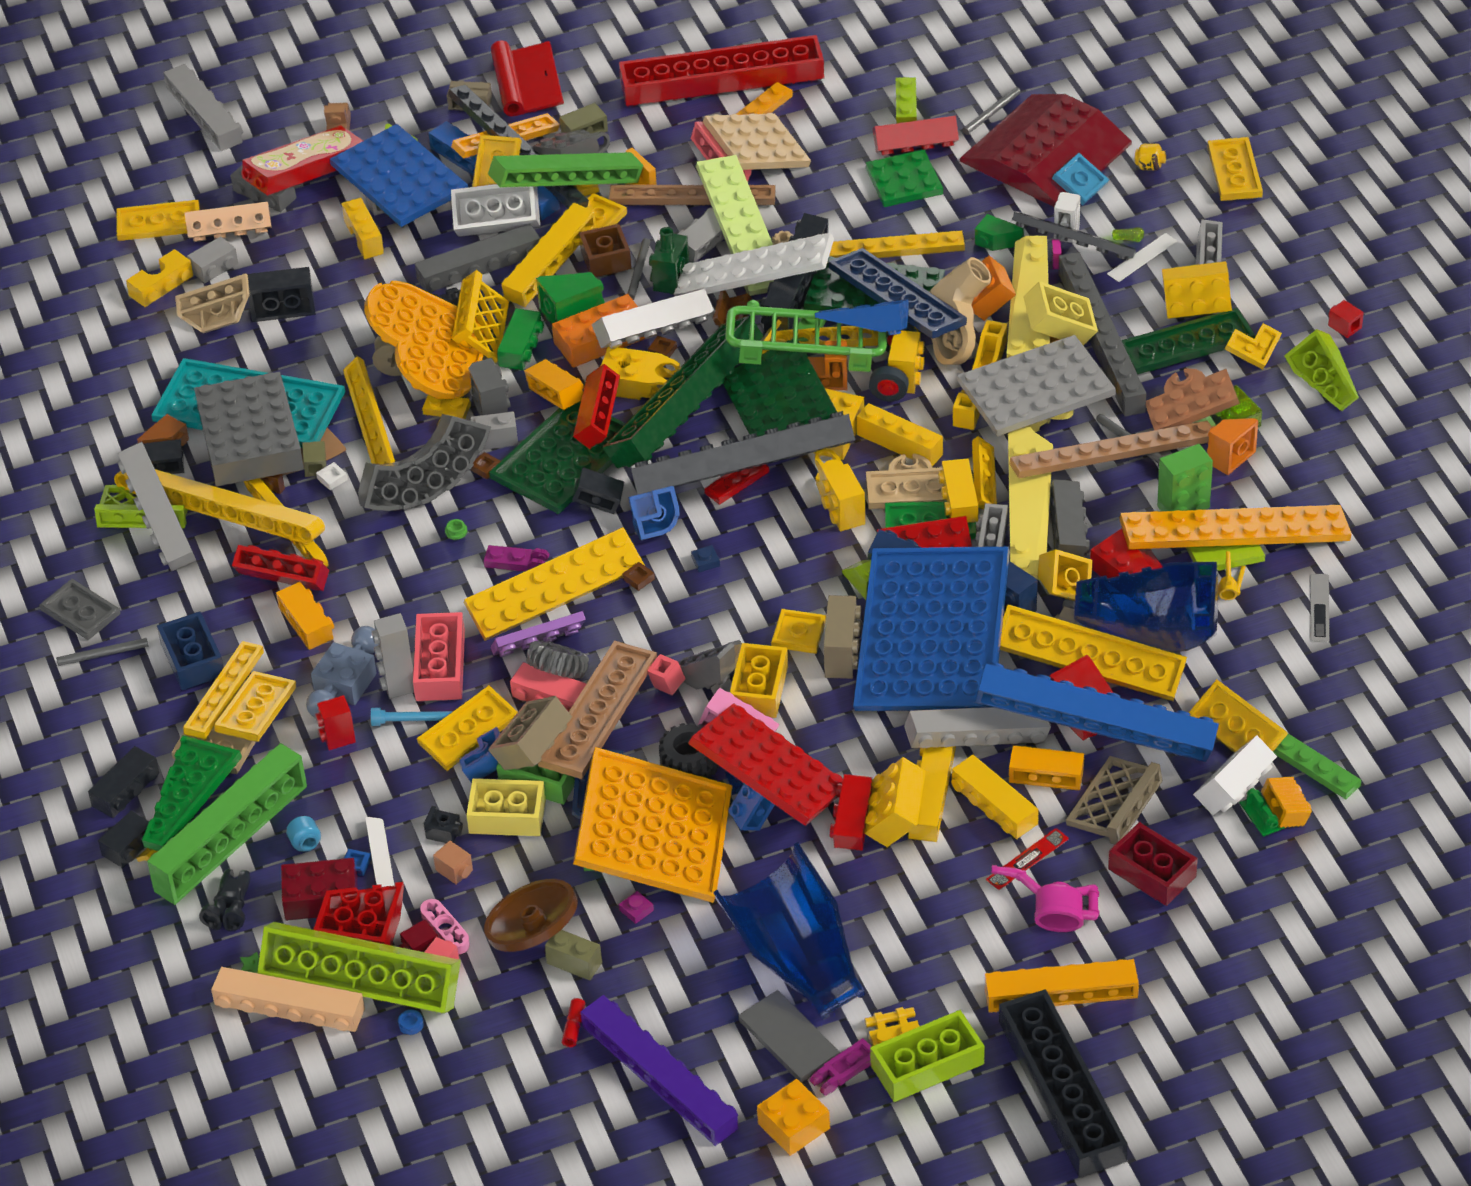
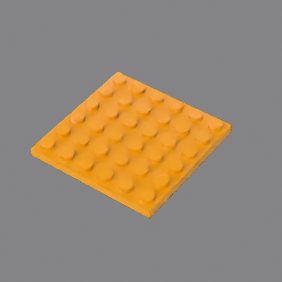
M595 747L591 759L573 864L713 903L717 894L732 785Z

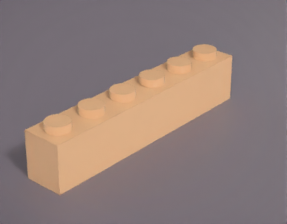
M221 967L211 989L214 1004L222 1008H233L247 1013L254 1012L269 1017L285 1018L294 1022L301 1021L316 1026H327L341 1031L356 1032L365 1010L362 993Z

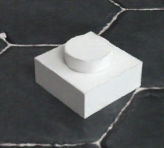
M334 462L316 472L317 479L329 490L348 480L347 473Z

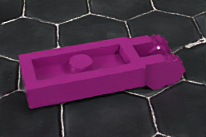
M488 545L484 558V567L526 572L545 563L550 554L548 551L540 548L532 550Z
M863 1038L826 1062L822 1068L811 1076L809 1081L814 1086H817L824 1082L829 1075L831 1078L819 1090L824 1096L829 1095L836 1090L838 1085H843L871 1066L870 1047L872 1046Z

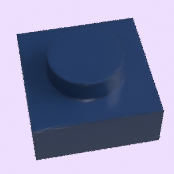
M712 545L691 551V558L698 572L720 567V560Z

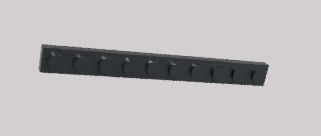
M461 85L449 89L448 96L490 136L520 138L522 141L519 155H540L469 87ZM573 185L544 186L567 208L573 203L588 207L589 200Z

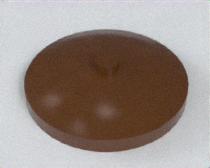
M544 879L529 883L511 892L497 903L487 916L484 924V933L490 944L500 951L514 952L534 947L556 935L568 924L577 909V896L571 885L560 879Z

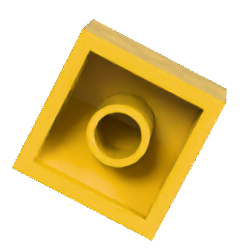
M1057 549L1039 555L1038 578L1049 594L1086 605L1089 604L1092 574L1091 559Z

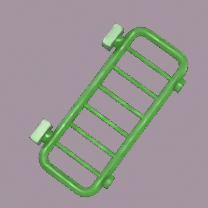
M751 300L747 303V306H735L728 311L725 336L726 341L731 346L740 348L739 363L761 364L762 350L849 355V371L870 372L872 357L882 355L887 348V331H878L877 348H863V328L859 327L858 347L841 346V323L837 322V346L819 345L820 320H824L815 318V313L819 311L760 307L757 301ZM738 314L751 315L749 340L734 337L735 316ZM755 315L772 316L771 341L754 340ZM777 317L794 318L793 343L775 342ZM798 318L815 319V344L797 343Z

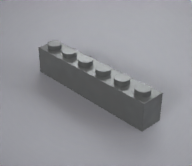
M527 224L416 262L417 280L424 291L430 293L462 282L464 278L475 270L485 274L522 261L528 252L537 245L540 237L532 225Z

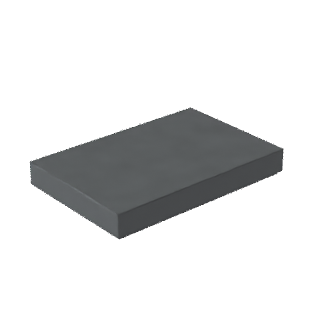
M74 579L68 581L40 604L41 611L87 640L91 639L121 614L120 608Z

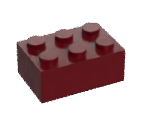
M1138 822L1109 850L1108 870L1167 906L1196 878L1198 858Z
M354 858L281 865L282 905L286 921L317 918L326 891L354 887L358 889Z

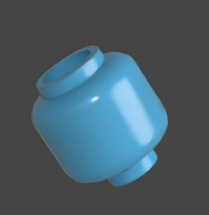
M297 817L287 826L286 834L288 839L298 851L313 850L321 840V832L311 817Z

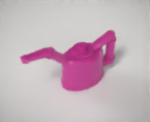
M997 865L991 867V873L1016 878V880L1021 881L1036 895L1035 923L1041 928L1055 932L1075 931L1084 925V920H1097L1100 914L1098 910L1099 891L1098 886L1095 884L1075 888L1065 882H1054L1041 887L1024 870L998 867ZM1087 895L1089 897V909L1083 910L1082 896Z

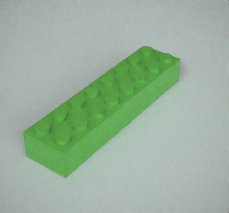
M280 743L277 747L270 750L260 762L253 765L243 777L237 779L234 785L226 792L220 794L217 800L209 807L203 809L200 815L192 822L186 824L184 829L175 837L169 839L167 844L158 852L152 854L147 863L154 892L176 905L307 787L302 756Z

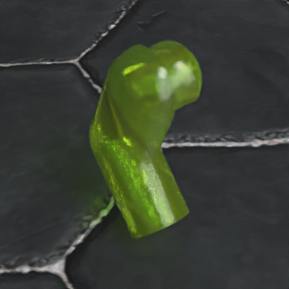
M1140 227L1113 230L1112 237L1113 240L1139 242L1144 238V230Z

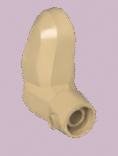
M969 258L943 277L930 290L931 294L967 317V325L945 333L938 338H931L935 357L942 365H960L968 360L974 350L976 336L974 331V313L971 304L974 298L991 282V274L988 268L979 259Z

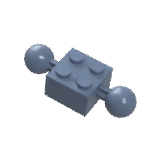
M362 626L353 632L351 637L353 648L333 642L311 673L314 691L308 696L306 701V707L311 716L316 718L315 714L319 713L317 703L344 695L348 704L355 706L377 674L374 655H372L375 652L374 647L377 646L373 641L371 631L375 630L373 627Z

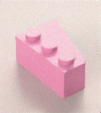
M721 688L716 691L707 704L698 725L706 726L730 705L735 703L743 707L747 713L756 719L762 720L766 726L775 732L780 725L771 717L765 716L751 705L742 702L734 697L733 694Z

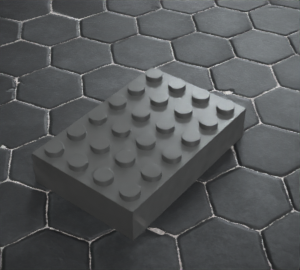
M270 372L264 375L249 376L243 379L194 388L216 486L304 470L301 449L280 372Z

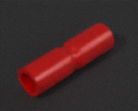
M574 998L570 1003L561 1041L567 1047H574L577 1043L580 1023L582 1021L581 1011L585 1009L586 1004L580 998Z

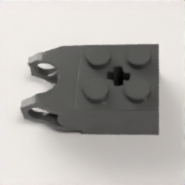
M576 130L555 134V137L552 139H542L539 144L532 147L540 155L603 153L609 147L610 139L609 134L605 132L589 134L586 130ZM602 136L604 144L602 147H599L597 139Z

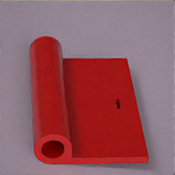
M497 41L492 44L491 54L503 111L506 115L511 117L564 104L550 41L511 50L509 43L506 41Z

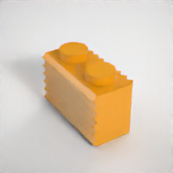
M1294 777L1267 778L1261 793L1273 815H1277L1279 826L1281 828L1304 826L1312 812L1311 805L1304 798L1301 787L1296 784Z

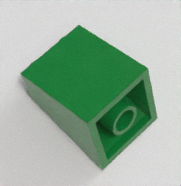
M592 272L540 276L536 278L539 309L551 325L605 303L602 297L603 284L600 279H596Z

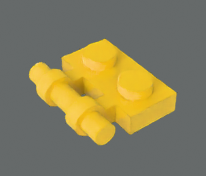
M900 1007L896 1008L894 1012L885 1014L878 1012L874 1013L872 1017L864 1018L866 1028L873 1026L877 1028V1030L869 1031L872 1046L920 1027L918 1020L907 1021L908 1018L915 1017L914 1008L904 1009ZM898 1021L899 1024L890 1027L885 1026L886 1023Z

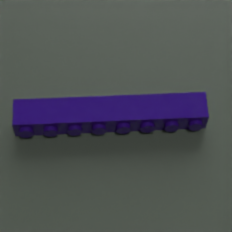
M603 995L581 1011L582 1027L714 1146H717L738 1130V1113L735 1108L724 1103L715 1090H710L706 1087L698 1075H693L688 1071L685 1064L670 1055L669 1050L664 1045H659L647 1030L643 1031L632 1016H627L621 1011L615 1001H610Z

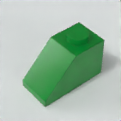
M989 214L975 228V245L992 251L1015 247V242L1024 237V228Z

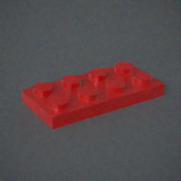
M966 516L881 529L883 531L890 530L901 539H911L922 548L972 547Z

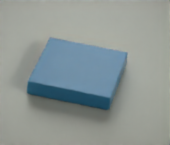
M1080 153L1055 173L1052 178L1068 193L1081 196V205L1089 201L1109 182V179Z

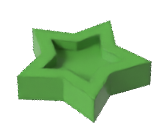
M257 952L250 957H240L243 964L242 971L258 972L259 956Z

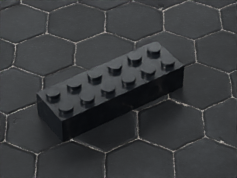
M804 213L801 221H797L795 234L790 236L789 241L828 233V218ZM818 270L774 279L773 282L769 283L768 295L763 297L761 307L801 310L813 276ZM762 316L761 323L764 324V333L772 327V316ZM776 318V321L779 319L782 322L776 331L793 329L794 318Z

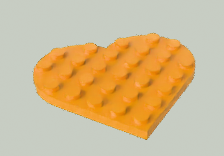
M391 281L389 284L379 283L374 286L364 303L366 318L382 341L395 346L397 366L403 376L411 383L412 387L436 399H456L466 395L472 388L468 368L472 363L481 361L483 354L464 340L458 344L452 339L457 306L414 285L401 281ZM475 317V321H476L478 327H480V324H479L477 318ZM481 331V333H482L484 339L487 340V338H486L484 332ZM473 332L471 336H472L474 339L477 340V338H476V336H475V334H474V332Z

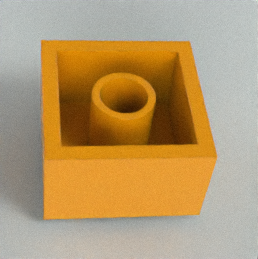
M795 1079L757 1105L758 1124L790 1156L830 1129L829 1110L798 1079Z

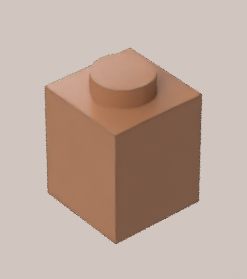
M452 841L446 843L433 855L435 870L454 884L459 883L463 878H467L471 871H473L471 855Z

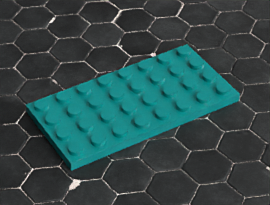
M183 358L151 415L152 421L158 422L168 414L185 423L187 428L203 430L194 388L243 379L249 376L264 375L267 372ZM281 375L300 447L303 448V443L320 441L345 394V387L343 385Z

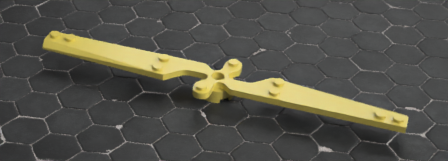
M1025 236L1015 242L1012 286L1016 296L1011 299L1007 358L1050 343L1049 335L1031 329L1023 298L1039 281L1048 284L1047 236ZM1074 410L1009 432L1008 465L1010 457L1053 449L1052 443L1035 432L1039 431L1040 426L1050 423L1051 419H1069L1073 416ZM1009 465L1010 562L1039 580V555L1047 552L1051 472L1018 478Z

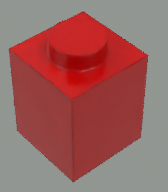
M1343 300L1339 304L1332 306L1329 310L1328 326L1349 338L1362 328L1364 312Z

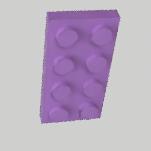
M581 611L495 638L491 645L493 656L500 654V657L508 656L514 653V649L520 647L522 650H527L534 641L552 642L557 639L556 636L565 634L566 637L578 633V629L581 628L586 620L584 613Z

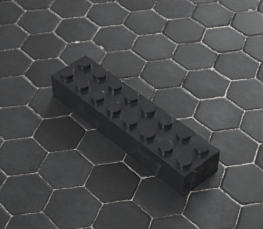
M1044 989L999 1004V1024L1078 1177L1080 1178L1127 1162L1128 1143L1047 990Z

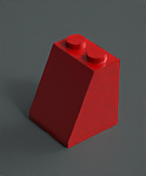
M1088 655L1049 676L1052 681L1060 682L1064 680L1072 682L1075 687L1083 688L1087 686L1097 689L1099 693H1113ZM1070 727L1083 741L1097 735Z

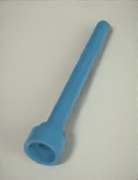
M371 708V726H381V724H386V721H441L453 711L386 712V710H381V708Z

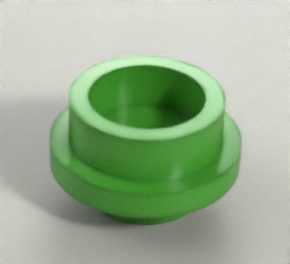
M460 519L450 520L445 527V534L453 540L461 539L467 534V526Z

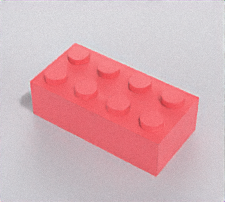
M462 612L416 614L413 672L416 701L462 699L465 641Z

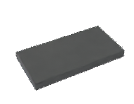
M776 990L738 1015L739 1021L801 1083L822 1068L826 1062L840 1054V1051L779 990Z

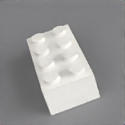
M497 184L451 190L454 231L459 237L508 231L527 224H531L532 227H540L537 186L500 188Z

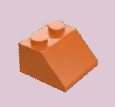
M1226 419L1209 430L1207 453L1213 460L1214 468L1229 475L1256 452L1257 419Z

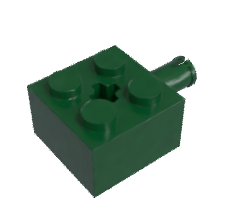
M663 227L659 231L660 240L656 241L654 254L651 253L649 257V266H652L650 282H653V291L674 294L675 289L678 287L680 274L683 273L685 264L689 263L688 236L674 234L672 228Z

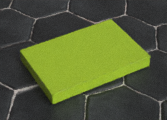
M1260 545L1186 547L1200 574L1226 569L1227 551H1230L1231 568L1265 561V554Z

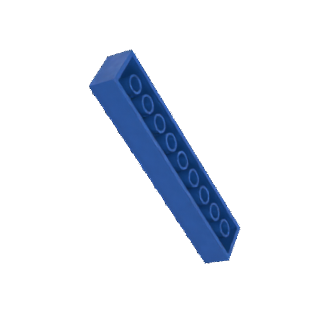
M999 663L985 664L975 703L1207 762L1213 751L1219 723H1215L1209 717L1202 716L1196 718L1190 716V713L1185 711H1168L1162 705L1155 704L1149 706L1139 699H1122L1116 693L1108 692L1103 694L1097 692V689L1092 687H1075L1069 681H1052L1046 675L1038 674L1033 676L1027 674V671L1017 668L1009 670Z

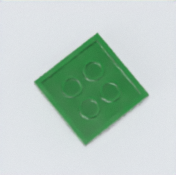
M925 150L866 162V170L883 207L943 195V187Z

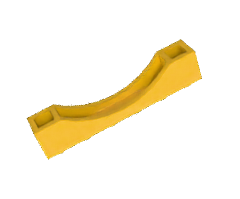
M986 320L972 370L1001 360L1007 345L1008 323ZM962 390L958 392L953 405V426L974 430L980 412L965 391Z

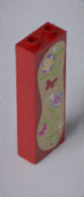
M340 125L244 159L242 161V178L264 194L270 195L337 171L331 166L330 158L363 142V140Z

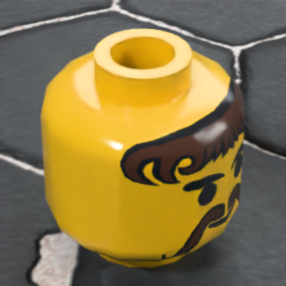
M1141 144L1139 149L1135 151V164L1139 165L1141 170L1157 171L1161 168L1162 163L1166 162V152L1162 151L1159 144Z

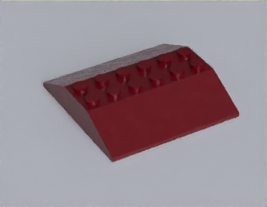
M1032 94L960 158V162L1055 207L1059 194L1068 192L1052 178L1073 157L1080 153L1102 172L1132 144V140L1099 109L1067 94Z

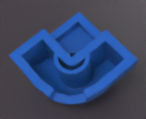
M674 486L628 497L633 516V525L640 540L663 535L670 532L676 525L679 518V505Z
M498 727L478 737L479 747L459 760L462 771L471 783L472 779H483L497 770L498 761L488 749L501 734Z

